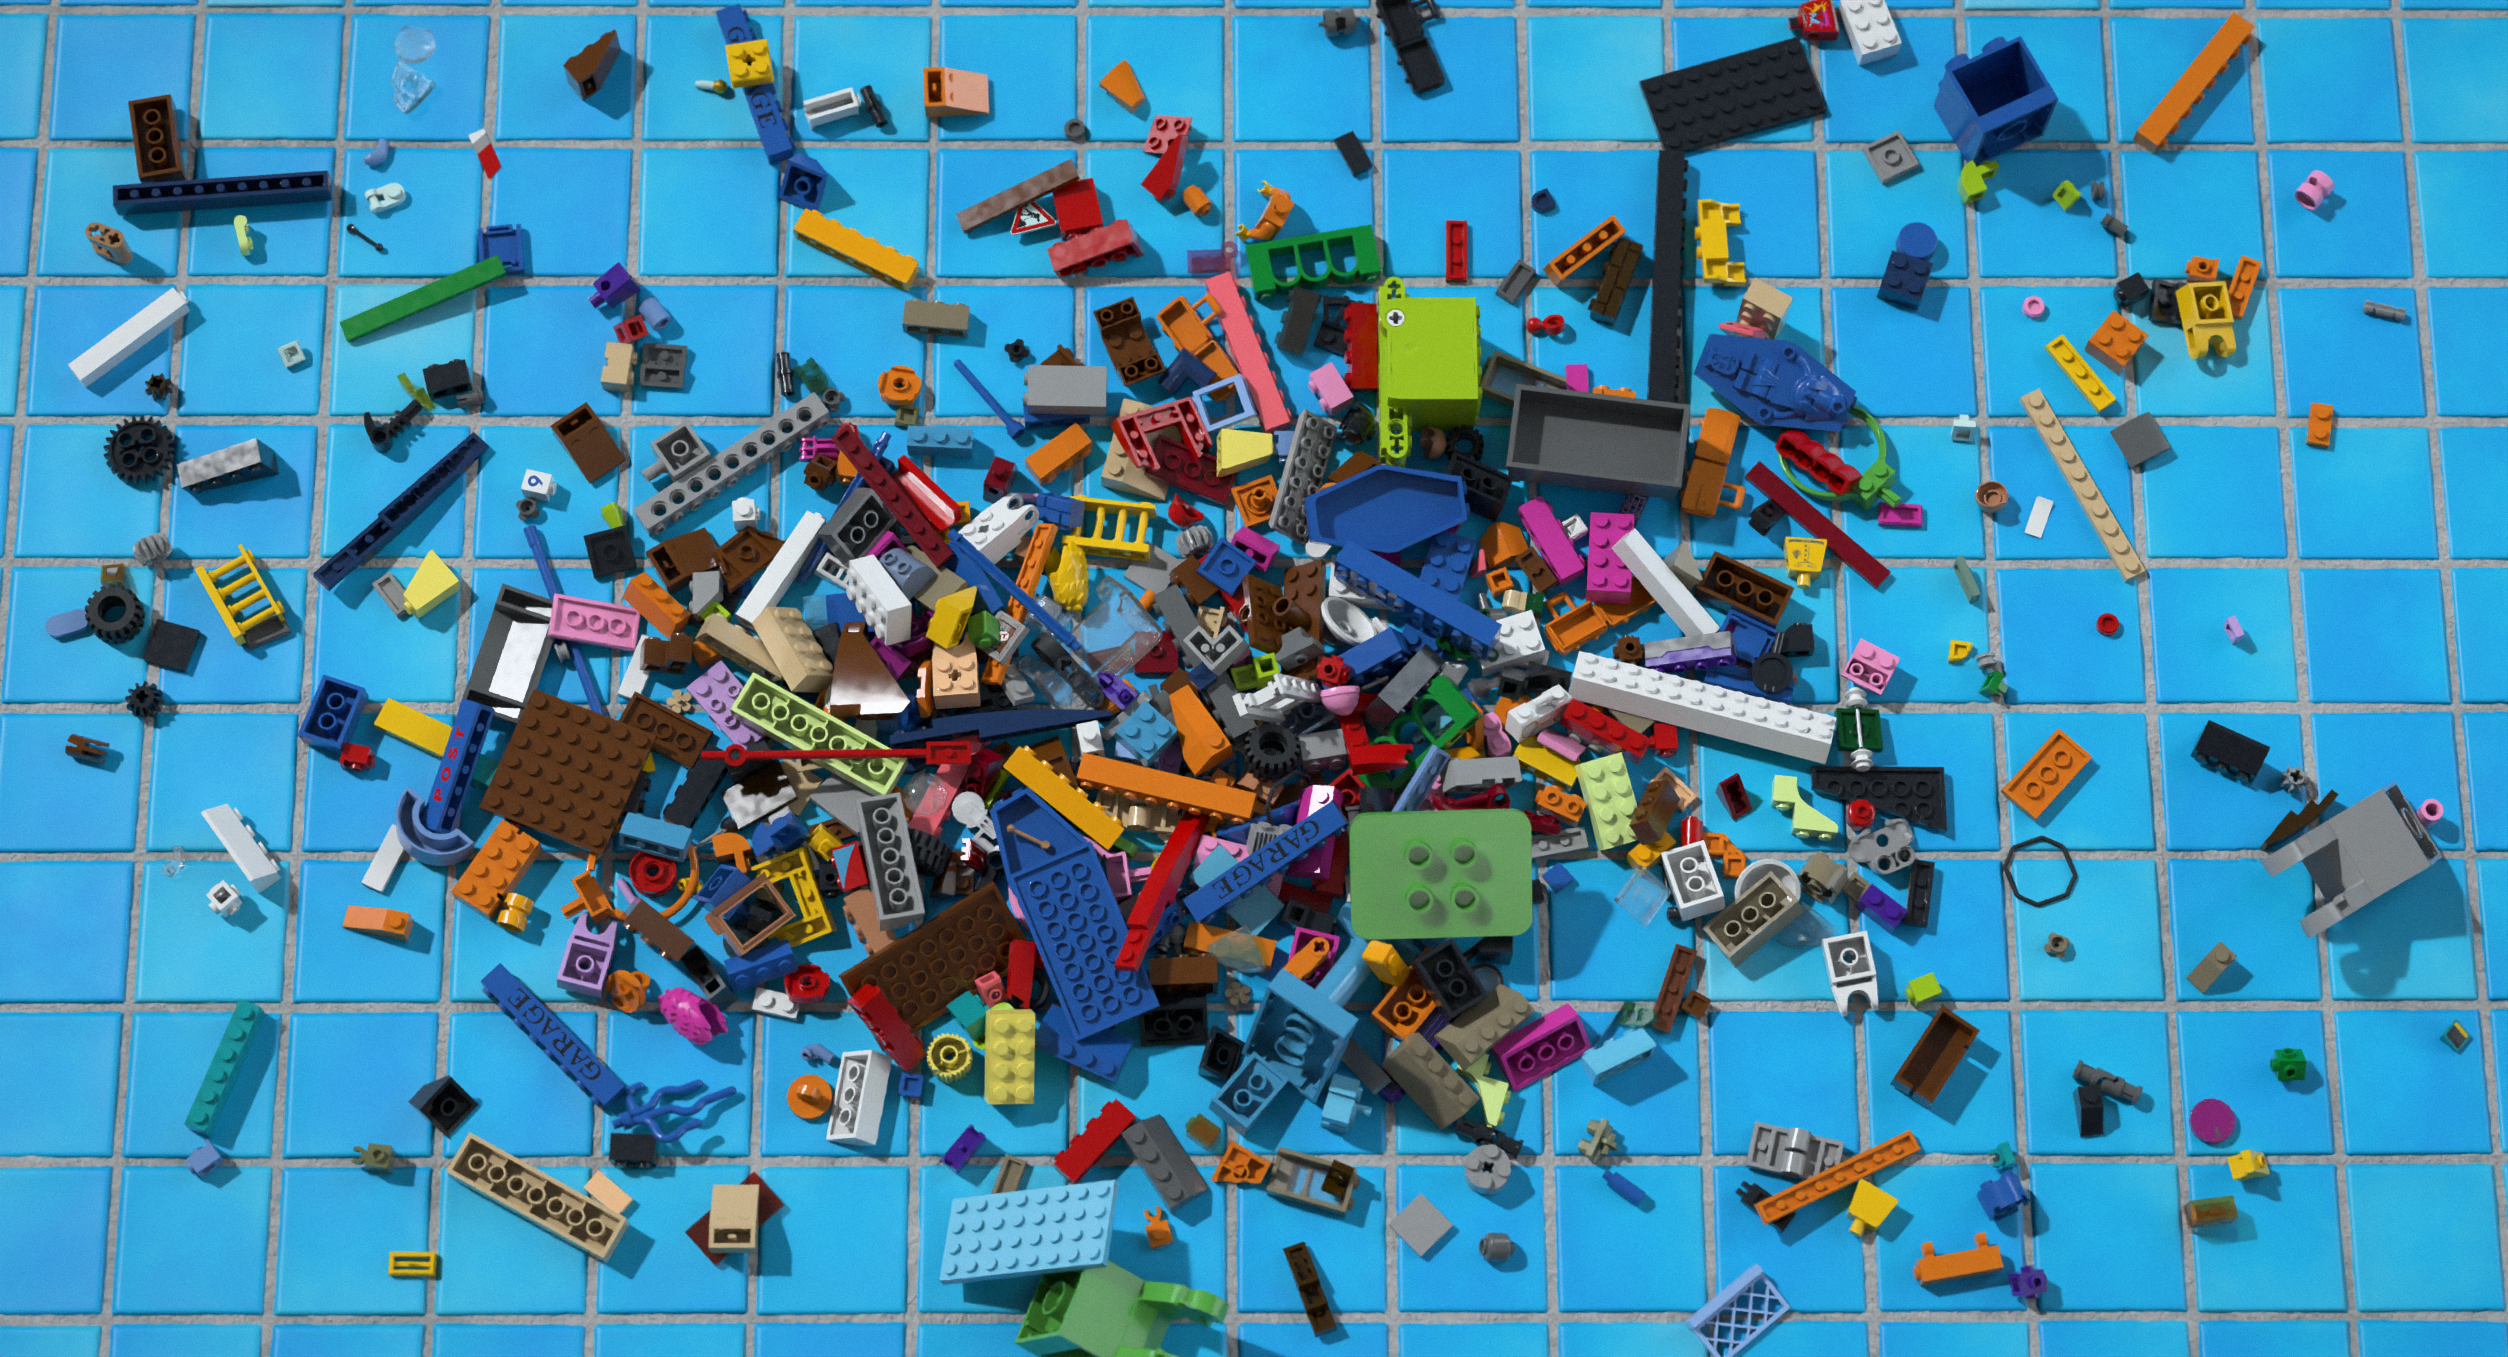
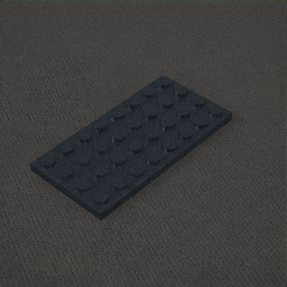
M1799 37L1639 81V87L1662 149L1666 151L1686 153L1826 112L1824 102Z

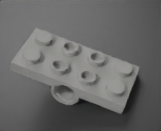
M1755 1121L1745 1167L1806 1180L1840 1164L1844 1142L1812 1135L1811 1132L1801 1128L1786 1129Z

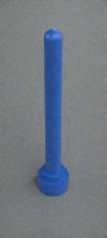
M959 359L955 360L954 366L1007 426V434L1012 440L1021 437L1026 431L1021 422L1013 421L964 363Z

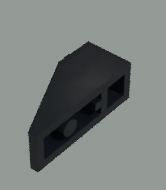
M698 944L681 957L682 962L707 999L716 1005L718 1010L721 1012L725 1011L739 999L732 987Z

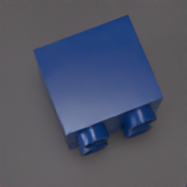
M2021 36L2006 42L2004 37H1997L1983 46L1982 54L1971 59L1965 53L1960 54L1949 60L1944 66L1946 71L1943 79L1938 84L1940 89L1933 107L1966 163L1973 160L1977 166L1984 161L1993 159L2044 135L2058 97Z

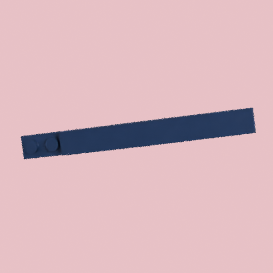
M476 433L470 434L380 511L378 518L313 573L314 578L330 591L359 565L363 567L442 495L489 448V445Z
M1031 709L932 719V728L930 729L924 726L916 728L913 732L906 733L905 730L893 732V735H889V745L891 749L926 744V742L944 741L978 735L979 743L1072 728L1076 727L1077 724L1098 720V723L1107 722L1111 719V711Z

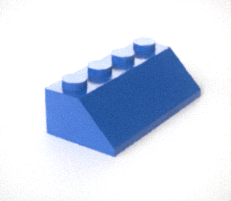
M951 540L947 546L955 556L943 566L964 579L969 585L967 588L977 587L970 617L985 610L994 617L999 610L1004 612V605L982 568L958 546L954 545Z
M1052 1004L1035 1035V1048L1112 1082H1117L1135 1040L1107 1029L1076 1042L1063 1009Z

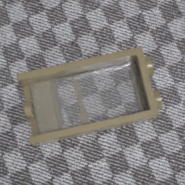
M1496 350L1493 357H1488L1484 366L1487 369L1486 373L1480 379L1482 396L1512 408L1514 407L1516 384L1565 390L1567 378Z
M1279 1147L1266 1194L1345 1217L1346 1211L1351 1212L1354 1203V1198H1351L1352 1190L1358 1189L1361 1177L1357 1176L1358 1169L1355 1168L1341 1198L1335 1197L1321 1190L1327 1171L1332 1164L1331 1161Z

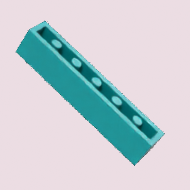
M239 999L184 1124L189 1130L211 1137L264 1018L265 1012L260 1006Z

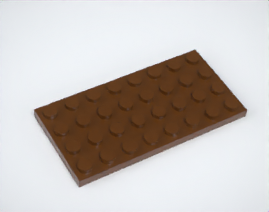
M992 881L838 976L850 997L866 983L872 987H879L887 1001L896 1008L901 1020H905L911 1027L910 1032L914 1033L948 1012L949 1010L946 1005L968 990L973 996L979 993L974 980L992 971H995L1001 979L1007 976L1010 943L1014 939L1027 940L999 889ZM875 1038V1040H876L877 1044L879 1045L880 1049H881L882 1051H885V1049L883 1048V1046H882V1045L879 1043V1041Z

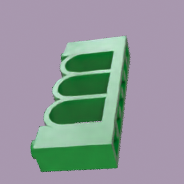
M1371 224L1245 245V256L1254 300L1267 301L1272 299V297H1276V293L1289 295L1298 290L1301 284L1310 290H1318L1324 288L1330 279L1337 284L1348 285L1358 278L1359 283H1373L1381 278V268ZM1351 244L1356 266L1347 273L1339 272L1332 265L1329 248ZM1322 249L1326 272L1320 277L1306 275L1302 269L1299 253ZM1293 254L1297 272L1296 278L1290 282L1278 281L1273 275L1270 258Z
M1442 675L1433 679L1430 683L1431 686L1427 689L1430 694L1419 697L1413 704L1412 716L1405 715L1395 719L1390 726V737H1378L1371 742L1373 745L1385 743L1403 744L1400 740L1401 728L1408 722H1414L1433 744L1416 759L1412 754L1406 753L1405 759L1410 765L1394 780L1386 771L1357 775L1366 787L1394 788L1395 798L1408 786L1432 745L1446 751L1483 716L1450 677ZM1431 701H1437L1455 722L1439 738L1427 726L1422 717L1423 708Z

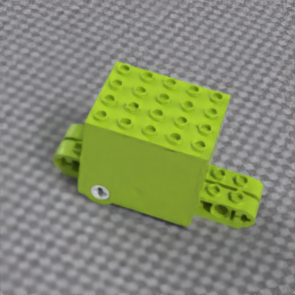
M1390 277L1385 281L1384 286H1379L1377 302L1380 464L1405 468L1406 458L1411 456V431H1422L1425 425L1438 427L1443 431H1450L1451 429L1454 431L1456 426L1462 428V425H1466V428H1469L1470 425L1473 426L1474 430V423H1478L1482 399V386H1480V379L1482 378V367L1480 366L1481 346H1479V339L1481 338V326H1479L1480 305H1476V298H1409V294H1405L1404 282L1398 277Z

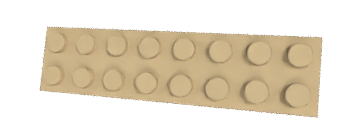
M470 1132L446 1170L448 1176L606 1264L630 1225L628 1219Z

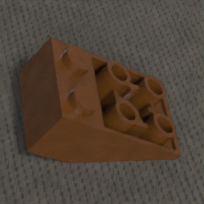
M615 29L604 33L597 42L587 45L580 54L570 57L563 65L568 84L583 102L601 90L621 51Z
M587 402L551 425L553 435L589 484L626 461Z
M706 528L666 540L646 551L649 563L670 595L688 586L690 581L693 580V573L709 572L720 568L715 555L717 546Z

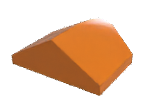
M1503 521L1490 525L1479 542L1481 549L1485 552V559L1490 569L1514 561L1517 556L1529 549L1520 528Z

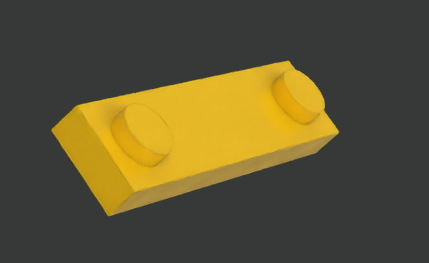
M2063 334L2045 346L2044 349L2097 413H2100L2116 401L2114 395Z

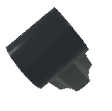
M996 850L988 854L975 891L992 881L998 886L1002 875L1005 873L1004 865L1002 863L999 867H993L991 862L996 859L1002 861L1000 851Z

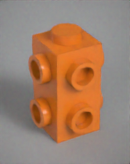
M1547 784L1544 791L1539 790L1534 801L1537 803V811L1553 815L1559 821L1574 828H1577L1587 805V802H1584L1582 797L1575 794L1569 795L1564 793L1562 788Z

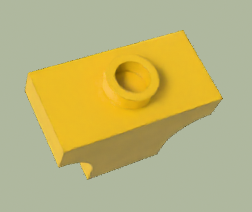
M2247 1149L2241 1151L2240 1154L2227 1158L2233 1180L2244 1181L2270 1175L2263 1152Z

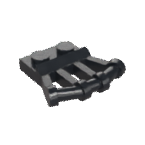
M1323 295V321L1315 339L1314 347L1344 357L1345 351H1347V343L1344 342V332L1347 330V327L1340 325L1344 316V310L1350 303L1364 302L1351 300L1346 295L1344 297H1328V295ZM1328 306H1340L1334 322L1329 321Z

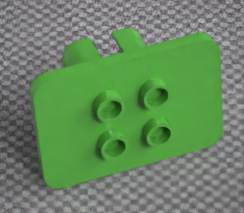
M1518 809L1367 812L1357 815L1352 820L1349 827L1351 924L1354 932L1359 937L1374 940L1517 936L1526 932L1531 926V824L1527 815Z

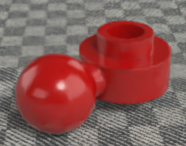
M1558 314L1550 315L1543 321L1537 317H1532L1526 322V329L1531 334H1538L1544 329L1547 334L1558 335L1566 327L1563 316Z

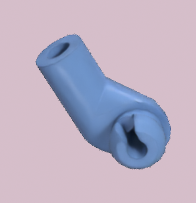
M380 139L377 150L364 156L365 164L375 166L384 162L388 154L389 141Z
M818 1043L808 1045L800 1052L801 1058L805 1061L821 1058L830 1064L835 1057L834 1053Z

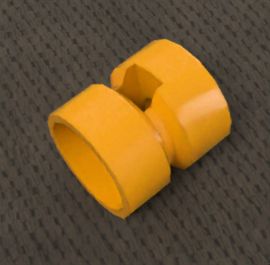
M507 893L503 903L505 910L500 911L496 923L507 930L523 933L528 923L526 915L531 914L534 901L519 894Z

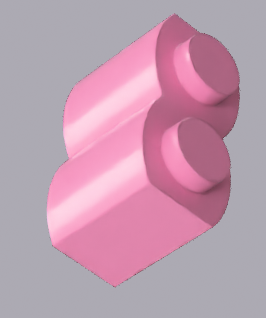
M1494 712L1483 715L1484 744H1486L1488 757H1510L1511 743L1508 736L1502 731L1499 717Z

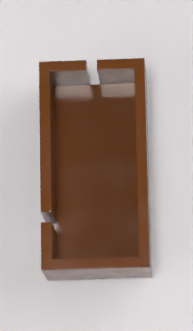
M1941 1006L1890 1084L1906 1095L1911 1092L1913 1094L1912 1099L1929 1109L1980 1030L1944 1006Z

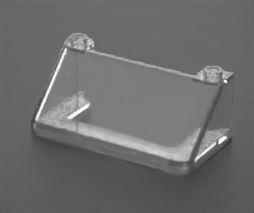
M1109 575L1097 587V596L1102 602L1069 632L1077 637L1076 640L1082 644L1081 648L1075 652L1070 647H1067L1062 640L1058 642L1098 687L1101 685L1098 681V675L1101 672H1107L1110 675L1114 673L1118 678H1121L1162 638L1160 626L1131 590ZM1025 654L1014 662L1015 667L1022 676L1055 709L1087 710L1089 708L1058 672L1042 659L1038 661L1033 655ZM1068 666L1065 668L1066 670H1068L1070 675L1071 673L1077 671V669L1072 671ZM1082 675L1074 678L1073 683L1075 687L1079 688L1084 685L1085 679ZM1088 688L1085 691L1081 692L1082 695L1084 692L1088 693V695L1091 697L1089 702H1095L1097 700L1096 696L1098 694L1091 693L1088 690Z

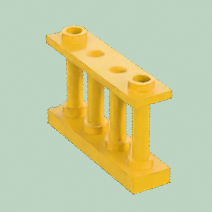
M1085 495L1070 496V498L1084 501V510L1095 511L1097 515L1093 537L1085 538L1080 536L1082 525L1080 527H1073L1072 533L1069 536L1063 535L1062 547L1067 546L1072 540L1077 546L1082 548L1086 555L1150 561V546L1145 543L1149 517L1157 518L1156 505L1149 502L1132 503L1088 498ZM1106 513L1119 514L1113 540L1102 539ZM1127 515L1140 516L1137 538L1134 543L1123 541Z
M242 544L238 545L242 555L216 570L206 572L203 565L195 569L238 646L246 643L243 637L246 634V630L276 614L281 623L285 620L282 615L285 612L279 600L276 602L273 600L252 563L256 559L250 549L245 551ZM248 563L252 570L250 574L222 589L220 587L215 588L213 583L217 582L216 579ZM255 580L258 581L262 590L232 606H225L223 600L227 599L226 596ZM265 597L268 598L272 607L243 623H235L233 617L236 616V613Z

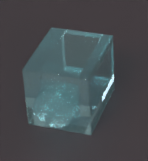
M825 594L803 597L807 626L812 630H817L829 625Z

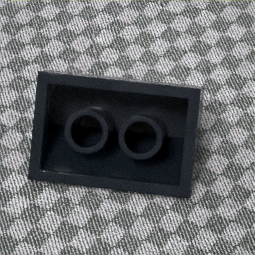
M1454 451L1444 474L1461 476L1462 481L1466 482L1467 494H1464L1465 503H1469L1470 511L1496 522L1505 505L1512 481H1509L1507 474Z
M2208 720L2200 732L2190 756L2195 758L2198 763L2209 764L2221 773H2229L2236 776V779L2241 782L2252 783L2271 747Z
M1206 990L1155 993L1160 1007L1140 1015L1141 1047L1207 1043L1208 1016Z

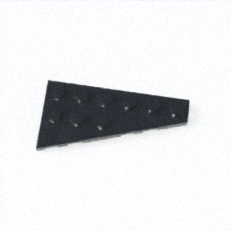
M1811 766L1810 768L1811 790L1851 803L1861 799L1867 800L1874 806L1875 811L1905 819L1943 833L1947 831L1944 767L1872 766L1869 770L1863 772L1857 771L1852 766Z

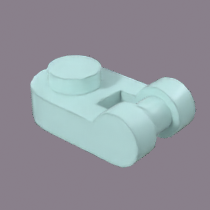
M391 183L377 189H369L364 193L366 200L370 201L371 205L369 207L374 214L402 204L406 197L404 188L397 183ZM384 196V198H385L384 201H381V202L378 201V198H381V197Z

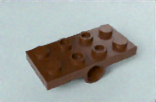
M1246 574L1242 578L1245 604L1238 613V622L1248 628L1250 647L1267 654H1276L1282 647L1281 636L1287 633L1286 623L1273 612L1275 601L1283 596L1282 588Z

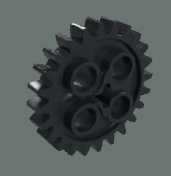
M141 415L140 420L137 421L135 416H132V422L129 423L124 419L123 426L118 423L116 424L117 431L110 430L113 437H106V441L110 445L103 446L107 452L103 455L108 460L106 462L109 468L112 467L110 469L111 472L117 474L120 480L125 477L126 482L129 483L133 479L135 484L138 485L140 479H142L147 484L149 477L156 481V474L163 476L161 470L170 469L167 462H174L170 455L176 454V451L172 448L176 444L174 440H171L173 435L171 432H168L169 430L166 425L162 426L160 420L154 423L153 417H150L146 421L144 415ZM148 435H153L151 440H144ZM125 440H132L130 444L123 445ZM151 455H157L154 460H148ZM135 459L133 464L126 465L128 460Z

